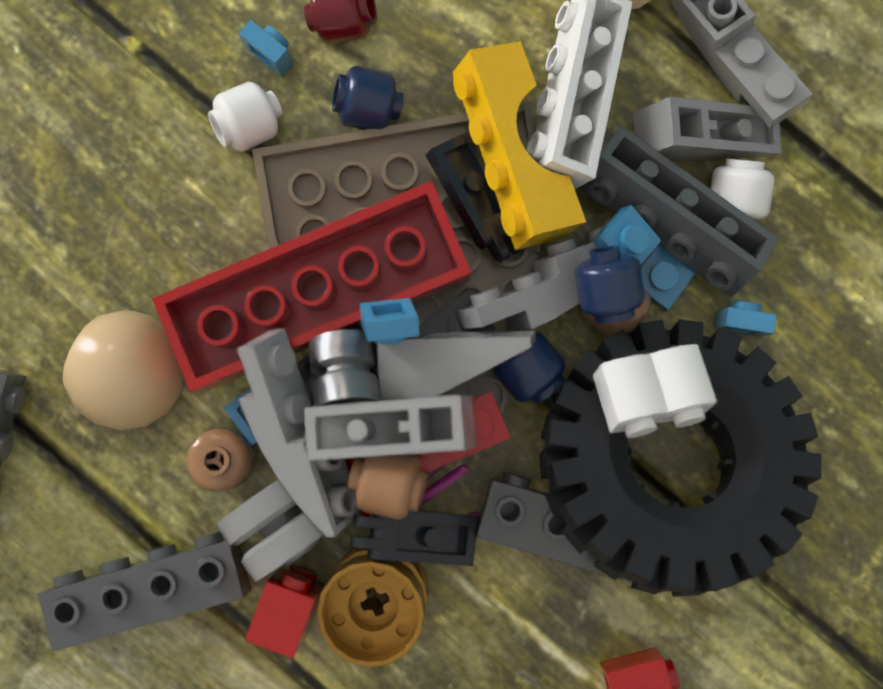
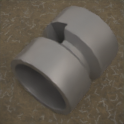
M336 330L318 335L310 341L311 373L318 377L312 384L314 407L380 401L378 378L376 375L369 373L370 369L377 366L374 341L367 342L364 331Z

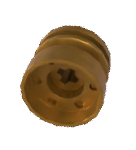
M354 548L343 556L321 592L317 610L320 632L331 650L349 663L366 667L391 664L407 654L420 636L429 595L426 572L419 562L367 558L368 549ZM375 587L378 594L387 593L385 601L380 602L377 596L369 598L368 595L371 588Z

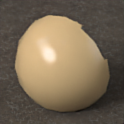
M132 310L105 313L92 319L76 337L69 350L63 370L64 388L75 409L97 425L120 431L147 427L162 416L167 415L180 397L184 382V376L162 323L151 315Z

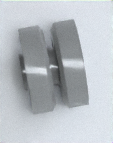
M279 479L254 495L216 524L229 545H240L257 532H260L264 538L260 543L245 552L241 563L254 582L259 581L281 565L286 567L319 544L322 541L320 537L324 535L291 498Z

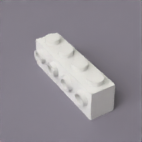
M629 0L565 1L556 16L555 28L559 29L556 43L550 50L546 60L545 70L549 72L546 88L541 92L536 103L535 112L539 115L536 132L531 136L526 151L538 164L547 170L570 176L574 189L596 177L632 2Z

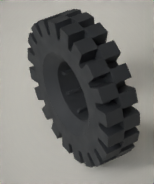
M663 319L639 323L632 334L627 335L625 330L622 329L604 339L595 352L590 350L573 368L554 398V404L546 415L541 439L545 440V448L539 455L541 479H548L551 488L545 497L554 519L562 516L570 528L564 535L579 554L587 549L597 558L594 567L613 580L623 576L632 580L631 588L654 595L663 591L672 592V597L698 596L709 591L716 592L754 578L775 565L773 559L787 554L803 535L796 527L798 524L811 519L819 496L808 491V485L821 479V454L807 452L806 448L807 443L818 437L811 413L795 415L791 405L803 396L791 378L788 376L775 383L768 375L769 371L777 363L759 347H756L748 356L738 351L743 337L721 327L711 337L704 336L703 322L679 319L671 330H665ZM698 344L717 403L704 413L706 418L698 424L705 429L706 435L709 434L717 446L721 460L718 464V469L721 470V477L716 492L712 491L702 498L705 505L694 508H680L678 502L667 505L658 501L643 489L646 487L643 482L639 484L628 461V455L632 453V447L627 446L628 438L625 432H609L593 375L601 364L633 355L652 354L677 346Z

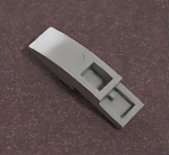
M670 0L690 37L725 87L738 103L745 99L770 129L810 102L813 94L753 26L756 15L743 0Z
M604 226L587 231L588 241L576 245L575 239L570 238L547 246L549 255L532 261L535 272L513 279L514 289L500 294L499 288L493 287L471 295L472 305L456 310L461 328L484 327L506 319L509 331L530 330L557 318L579 303L575 269L580 263L590 259V250L598 248L592 240Z
M285 328L269 330L237 349L252 390L240 398L239 401L261 451L291 498L326 537H335L353 521L354 515L362 513V510L359 509L356 503V490L348 489L350 473L345 458L307 461L304 407H312L311 402L307 396Z

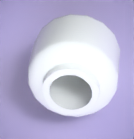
M250 81L219 93L213 100V110L208 112L211 127L222 146L230 145L239 152H245L273 139L278 133L277 118L283 115L276 95L271 90L265 92L258 84Z
M727 158L726 165L714 169L710 189L753 220H760L769 215L775 178L770 171L764 170L765 162Z

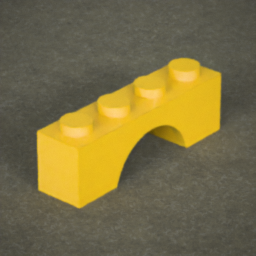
M521 41L469 50L452 72L454 76L453 85L457 97L463 101L467 112L470 136L473 142L479 145L485 162V178L489 187L494 190L501 209V223L505 233L511 237L515 250L567 237L586 223L571 178L567 175L549 171L538 164L525 150L517 130L519 105L537 86Z

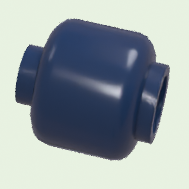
M353 66L347 71L346 75L339 74L337 77L332 98V111L338 113L341 124L346 127L360 130L384 129L388 126L390 119L398 121L403 107L404 95L396 91L395 79L389 72Z
M615 245L590 250V259L583 261L575 269L581 309L584 313L594 316L595 321L598 323H616L634 317L635 309L639 308L645 300L639 260L633 255L621 254L620 247Z
M536 331V341L532 347L494 366L493 374L517 402L525 403L532 400L535 405H538L551 396L565 382V378L561 375L565 369V360L542 333Z

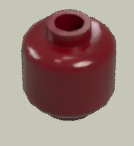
M310 0V3L304 6V16L311 32H317L324 43L337 45L364 39L370 32L371 25L377 22V9L375 0Z

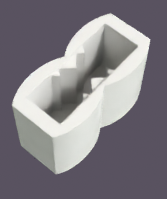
M698 344L677 346L652 354L633 355L601 364L593 375L609 432H625L627 438L640 437L656 431V423L674 421L676 428L694 425L703 421L706 418L704 413L717 403Z

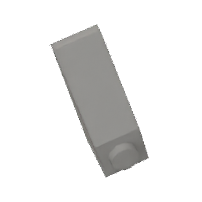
M668 97L633 112L635 135L671 161L768 157L782 154L780 124L778 123L770 129L751 105Z
M536 330L419 333V336L407 337L398 344L383 345L377 343L380 400L437 397L531 348L536 341Z
M453 395L304 407L307 461L476 448L472 396Z

